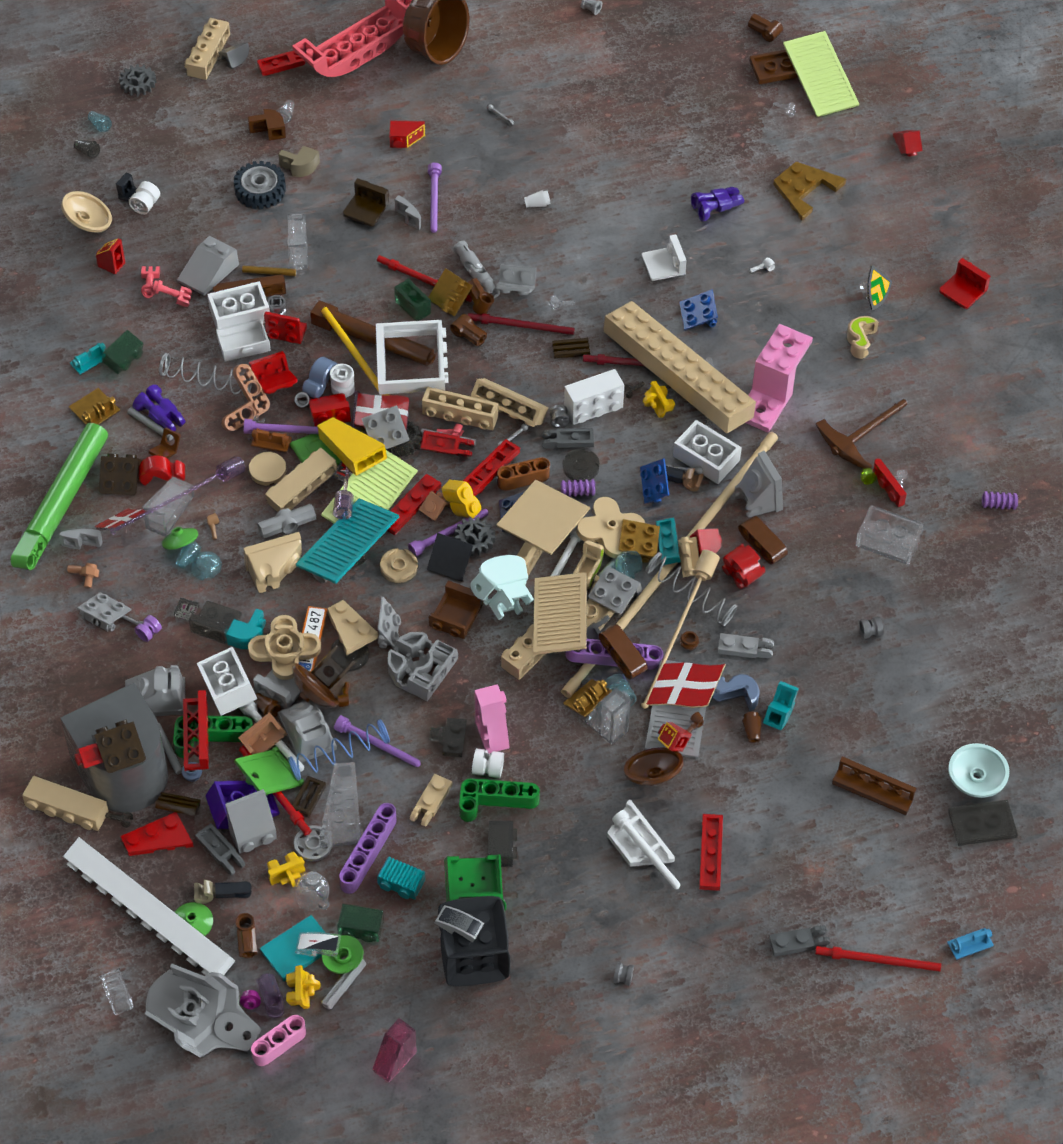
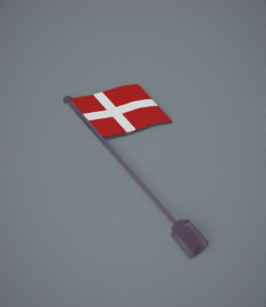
M360 391L353 393L355 400L351 427L354 429L355 426L365 428L362 418L397 405L407 431L410 398L398 395L362 394ZM347 466L344 488L336 492L333 515L341 520L351 517L354 500L353 494L347 491L350 470Z
M234 456L217 465L216 475L150 510H132L128 508L95 525V529L109 530L114 535L116 531L216 478L227 482L244 473L245 464L240 457Z

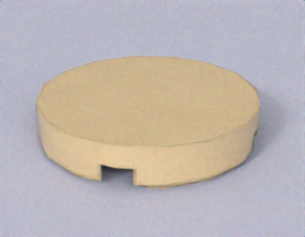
M263 452L251 460L249 473L252 480L257 484L264 486L272 483L276 484L286 474V462L283 457L276 453Z
M396 548L387 551L382 556L380 570L383 577L388 581L404 583L416 575L418 561L411 551Z

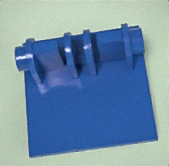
M712 289L679 302L684 330L703 323H707L710 327L716 326L718 315Z
M665 458L641 466L640 476L644 504L652 501L654 503L661 502V498L669 496Z

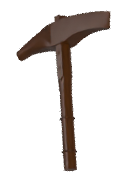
M902 399L895 403L894 406L848 437L833 429L825 419L817 422L816 426L827 444L831 447L834 456L839 455L842 459L870 471L873 465L861 456L854 443L907 405V401Z

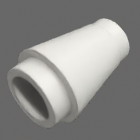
M541 190L528 197H524L526 208L547 207V205L551 204L548 190Z

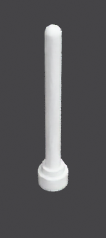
M577 525L570 532L571 539L551 576L561 574L577 542L582 541L576 533Z
M254 701L239 708L245 716L252 717L256 723L262 719V716L257 712V705ZM282 740L277 742L275 745L287 759L292 756L297 765V757ZM299 761V769L302 772L304 765Z
M625 810L618 812L612 818L613 823L621 829L624 828L674 889H679L680 883L630 824V816Z

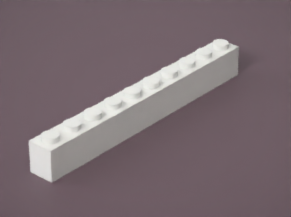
M80 837L63 856L69 861L67 865L75 872L80 869L83 872L81 876L90 884L92 881H95L98 884L96 888L104 895L110 893L113 896L111 900L119 907L124 904L128 908L126 912L134 919L139 916L143 920L141 924L149 931L154 928L158 932L156 936L164 943L169 940L173 943L171 948L181 955L184 952L188 955L186 960L193 966L197 967L199 964L203 967V974L207 975L211 972L225 975L235 962L232 957Z

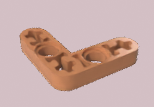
M247 364L237 365L233 370V375L248 402L223 417L222 427L226 431H235L244 426L245 418L242 417V410L244 408L250 412L248 419L253 420L266 412L270 407L268 397L263 392L260 383ZM241 369H245L244 375L240 376ZM247 378H251V380H248L245 383L243 382ZM250 383L256 387L253 394L249 393L247 389ZM259 401H263L262 407L258 408ZM236 418L239 419L238 421H235V422L232 424L233 427H232V426H228L229 419H230V420H233V419H236Z

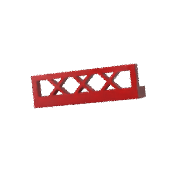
M199 690L198 698L183 699L184 771L209 769L208 700L206 690ZM188 705H198V710L193 714L188 710ZM193 720L198 722V728L194 731L188 727ZM193 737L199 740V744L195 748L188 744ZM194 754L199 757V763L188 764V760Z

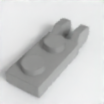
M720 633L718 653L769 659L773 656V651L768 648L774 646V641L767 638L759 639Z

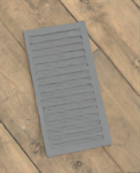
M666 660V663H683V662H677V661ZM652 705L645 750L659 747L667 748L657 740L660 727L666 724V722H673L687 730L693 723L690 718L694 713L699 712L704 720L706 707L690 708L674 705ZM703 725L693 729L691 732L692 736L683 752L678 751L682 756L698 758Z

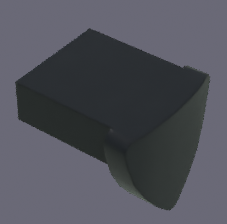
M126 172L116 183L118 199L129 201L131 196L136 193L137 188L134 186L131 174Z

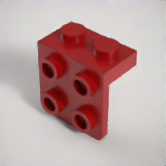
M961 258L958 261L956 273L940 287L939 292L962 308L968 309L988 290L991 276L974 266L971 262Z
M283 351L249 362V366L264 393L271 394L276 392L277 389L289 388L298 382L297 377L288 368L286 355Z
M340 393L309 400L315 427L332 417L343 423L351 422L350 407L348 401H346L345 394Z

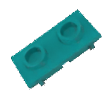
M97 343L88 352L85 351L75 356L70 365L79 374H82L108 359L110 355L105 351L106 346L104 343Z

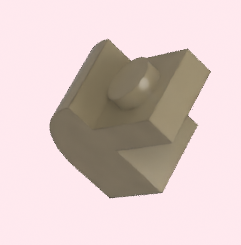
M303 146L297 155L281 150L279 153V165L291 170L293 177H305L312 174L320 163L319 151Z

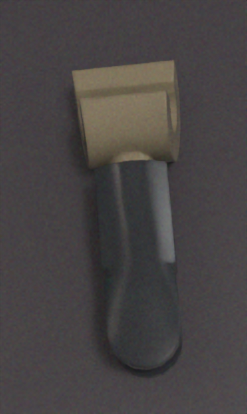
M204 880V885L194 883V900L196 903L206 904L213 900L214 895L215 898H249L252 894V886L248 881L215 883L214 886L213 882Z

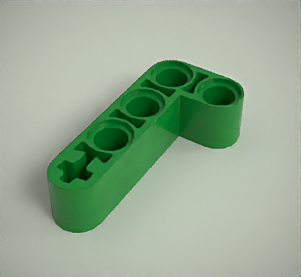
M183 716L178 717L175 721L173 737L175 753L180 758H184V746H181L184 745ZM208 716V742H241L238 737L253 726V721L249 717ZM193 720L188 727L194 731L198 728V722ZM193 737L188 744L193 747L194 741L199 740Z
M466 779L461 784L459 800L460 818L466 822L475 820L478 815V805L535 808L540 802V789L538 785L527 782Z

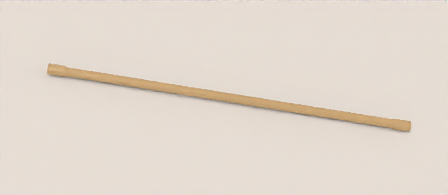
M774 432L767 434L760 443V446L686 537L690 538V535L697 529H705L735 492V486L740 483L750 465L758 456V453L764 450L767 452L778 440V436ZM677 563L663 565L659 579L661 581L664 580ZM659 571L616 623L622 630L625 629L662 583L658 581ZM584 663L562 688L561 693L567 698L571 697L596 664Z

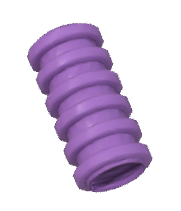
M588 479L585 481L579 480V482H576V480L573 482L562 480L561 493L569 497L571 495H574V497H577V495L583 496V494L594 496L595 481L594 479H591V481H588Z
M984 491L982 506L983 508L989 506V508L995 507V509H998L1000 507L1004 509L1006 507L1007 509L1012 508L1016 510L1018 495L1017 493L1011 495V493L1005 494V492L999 494V492H996L994 494L993 492L988 493Z

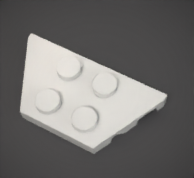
M628 800L624 810L630 816V824L663 863L674 862V855L634 803ZM615 824L611 826L607 832V837L630 867L653 864L624 828L621 829Z

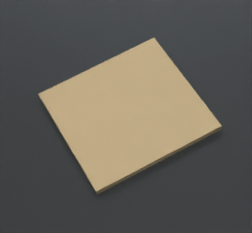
M535 479L497 523V527L552 555L590 510V507Z

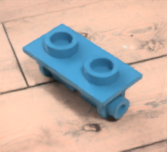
M986 928L947 941L956 960L994 946L990 939L992 932Z

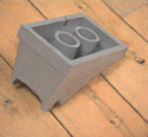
M764 450L758 453V456L754 459L740 483L735 486V492L739 491L735 494V498L744 499L747 503L746 510L749 511L746 513V516L748 518L771 511L779 512L783 510L782 478Z
M171 665L170 668L156 666L151 671L125 680V687L135 683L154 716L183 715L185 677H182L177 665Z
M311 700L309 702H301L278 712V717L284 730L287 732V737L296 756L298 753H302L308 760L313 759L316 745L320 746L326 753L332 752L331 743L333 737L316 703ZM333 741L334 751L337 750L335 741ZM317 747L316 757L324 755L322 750ZM299 755L298 760L301 763L305 762V758Z

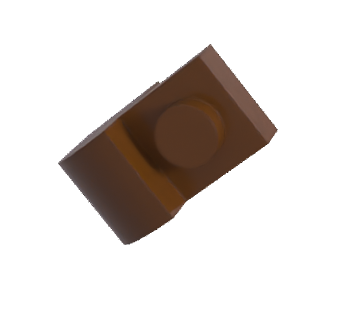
M263 109L264 114L248 116L250 133L267 131L269 141L286 138L284 120L279 112L272 109Z

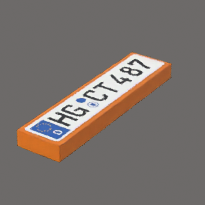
M308 606L302 633H312L321 641L327 617V608ZM317 657L299 660V664L311 672L315 668Z

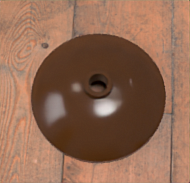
M297 663L292 666L295 684L301 691L299 695L305 701L309 702L311 700L320 706L336 707L339 704L338 699L330 689L309 670Z
M665 747L647 749L635 754L625 763L624 773L626 778L635 784L644 786L659 785L678 775L684 765L683 756L680 752L671 751Z

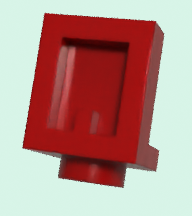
M97 743L76 749L77 754H74L77 765H81L82 769L103 763Z

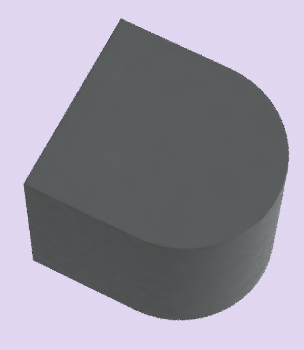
M135 683L61 717L72 763L90 794L95 798L107 801L108 810L120 813L136 812L147 808L158 800L168 782V769L158 721ZM127 719L128 723L134 721L146 756L144 762L113 773L106 772L103 763L82 769L81 765H77L74 754H77L76 749L94 744L92 735L96 734V729L107 726L108 730L115 728V723Z

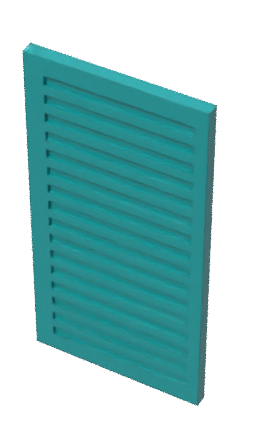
M359 498L296 563V566L336 584L394 524L399 515Z

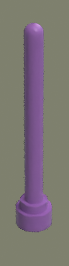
M430 163L428 165V174L431 177L430 231L432 233L437 232L438 177L442 173V166L439 163Z
M244 419V434H252L253 429L256 430L257 428L272 432L319 434L317 427L256 423L252 419Z
M481 510L473 520H476L477 517H479V520L488 515V510ZM462 520L438 533L446 536L455 533L457 524H462ZM437 533L423 541L415 540L409 543V551L414 553L416 557L421 555L426 547L435 543Z
M342 715L338 717L334 730L340 733L354 731L362 740L367 742L366 732L351 725L348 718ZM368 734L370 744L414 767L421 765L420 760Z

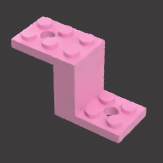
M782 324L778 325L755 361L753 385L748 396L756 401L754 418L747 421V424L769 433L793 394L796 367L812 343L813 337ZM788 343V344H791L792 346H790V347H785L784 344ZM756 409H763L765 412L759 413Z

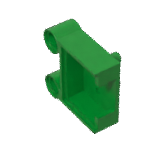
M500 854L487 855L485 858L460 859L459 856H447L444 859L446 902L462 898L496 896L502 899L504 910H506V902L503 899Z

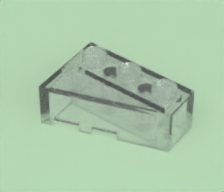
M172 477L142 506L143 510L146 511L144 513H147L144 516L146 529L166 537L194 497L193 485Z
M616 687L596 705L584 720L585 723L611 745L629 731L631 705L629 695L626 692H621Z

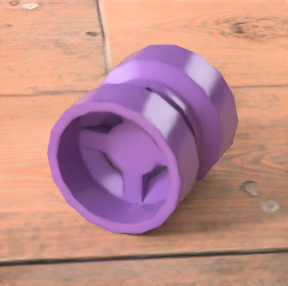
M148 615L144 622L138 624L134 630L140 639L148 642L152 639L154 633H158L162 629V626L155 617Z

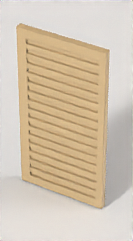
M586 572L535 578L534 655L587 649Z

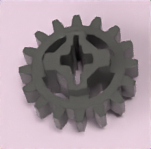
M136 64V67L130 65V69L124 68V72L120 73V87L124 89V93L130 92V96L134 93L137 96L140 93L146 95V91L152 92L151 88H155L156 76L155 72L151 71V67L146 69L145 65L139 67V64Z
M469 517V521L463 519L462 524H457V529L454 533L455 539L473 544L471 556H473L474 552H477L478 556H481V551L488 553V548H493L496 538L492 524L486 525V519L479 521V517L476 520Z

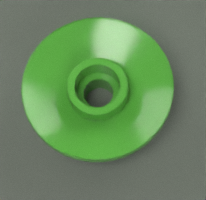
M174 528L163 539L162 547L168 550L184 547L198 537V531L194 528Z
M186 903L175 911L178 916L204 936L210 932L213 926L211 911L201 903ZM191 916L195 917V919L190 920L188 918Z
M348 935L338 936L336 951L323 949V963L333 973H348L357 968L363 959L364 951L361 943L356 938Z

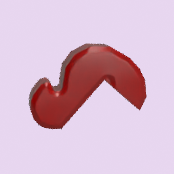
M160 455L149 456L139 465V481L146 486L155 476L175 484L185 481V464L179 460L171 463L167 458Z

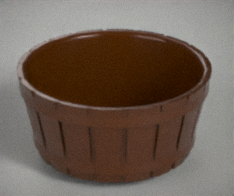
M412 0L403 20V35L407 46L413 52L424 56L427 60L436 64L443 65L451 62L462 50L469 31L470 16L466 1Z

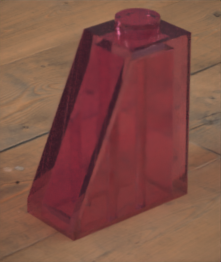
M400 1018L385 1032L373 1066V1071L388 1083L417 1053L416 1030Z

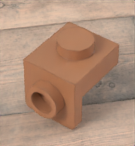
M431 491L419 510L436 521L444 507H450V503L446 501L443 493L438 492L436 494Z

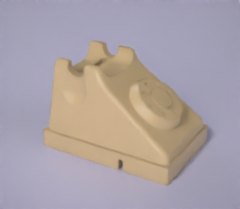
M296 532L244 548L245 567L249 571L259 593L266 592V587L271 586L273 589L279 588L283 578L297 567L296 563L301 559L302 555L300 533Z

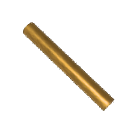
M243 266L242 273L296 276V269Z

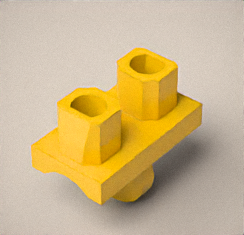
M651 381L650 389L644 394L643 404L646 407L651 406L654 408L657 416L663 418L666 412L673 411L675 402L673 399H666L668 394L666 386H659L657 381Z
M291 852L285 856L286 863L283 865H279L278 860L275 859L269 861L267 866L271 886L279 882L281 885L289 883L291 887L296 886L295 880L301 878V873L306 872L303 858H299L295 852Z
M302 965L295 966V972L286 974L287 985L290 988L295 987V991L287 992L286 1001L291 1006L300 1005L303 1009L310 1008V996L315 995L314 991L320 989L321 983L314 979V975H309L308 972L304 971Z

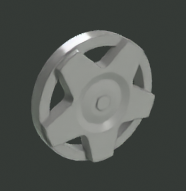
M311 825L309 827L312 831L305 838H300L304 834L300 830L295 836L294 848L303 860L319 861L329 855L333 845L332 837L325 828ZM316 831H320L324 834L318 835ZM329 842V846L326 849L324 845H326Z

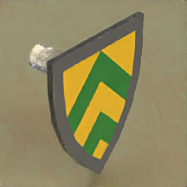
M873 265L870 266L867 282L860 283L861 289H867L865 299L869 301L871 310L880 307L884 303L892 284V280Z

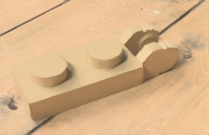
M434 774L413 809L410 820L415 822L422 811L425 815L422 818L421 825L426 827L453 785L452 781Z

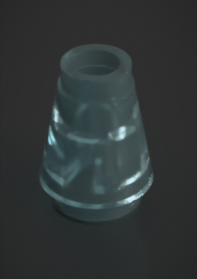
M91 111L88 114V120L98 131L106 132L111 128L112 122L108 116L95 111Z
M193 541L182 547L175 563L185 569L186 566L200 555L201 546Z

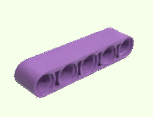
M587 639V649H580L579 652L571 650L565 653L567 659L571 662L617 666L600 640ZM633 643L646 661L649 670L659 666L663 658V651L660 647ZM592 650L597 651L599 654L593 653Z
M384 803L379 806L342 868L339 877L340 887L343 892L348 894L356 892L396 825V808L394 805ZM352 879L353 881L346 882L345 880Z

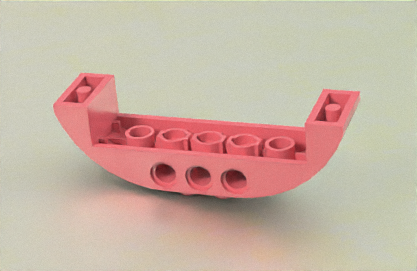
M385 0L384 7L317 47L304 38L294 44L292 49L321 75L337 77L350 73L385 52L403 35L404 16L412 0Z

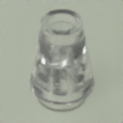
M286 100L277 110L282 115L284 123L292 120L295 106L292 100Z

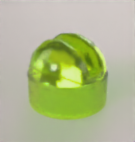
M865 468L862 470L860 476L864 484L869 485L876 481L877 476L872 469Z

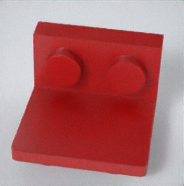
M271 312L264 313L265 330L269 338L301 344L307 329V323L300 322V319Z

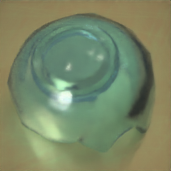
M200 552L193 559L191 571L200 580H204L207 577L213 579L221 571L222 562L220 557L213 552Z
M637 551L621 552L615 560V570L634 579V575L642 570L640 554Z

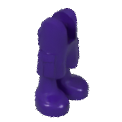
M727 187L725 189L711 190L710 193H692L691 204L694 209H698L699 219L703 222L709 219L712 210L715 209L717 212L730 210L743 204L744 198L739 194L738 188Z
M158 385L149 386L146 389V394L141 392L135 398L132 407L136 411L147 409L149 411L148 416L163 428L176 431V427L172 423L173 421L180 427L186 423L176 406L169 399H163L161 396L162 390Z

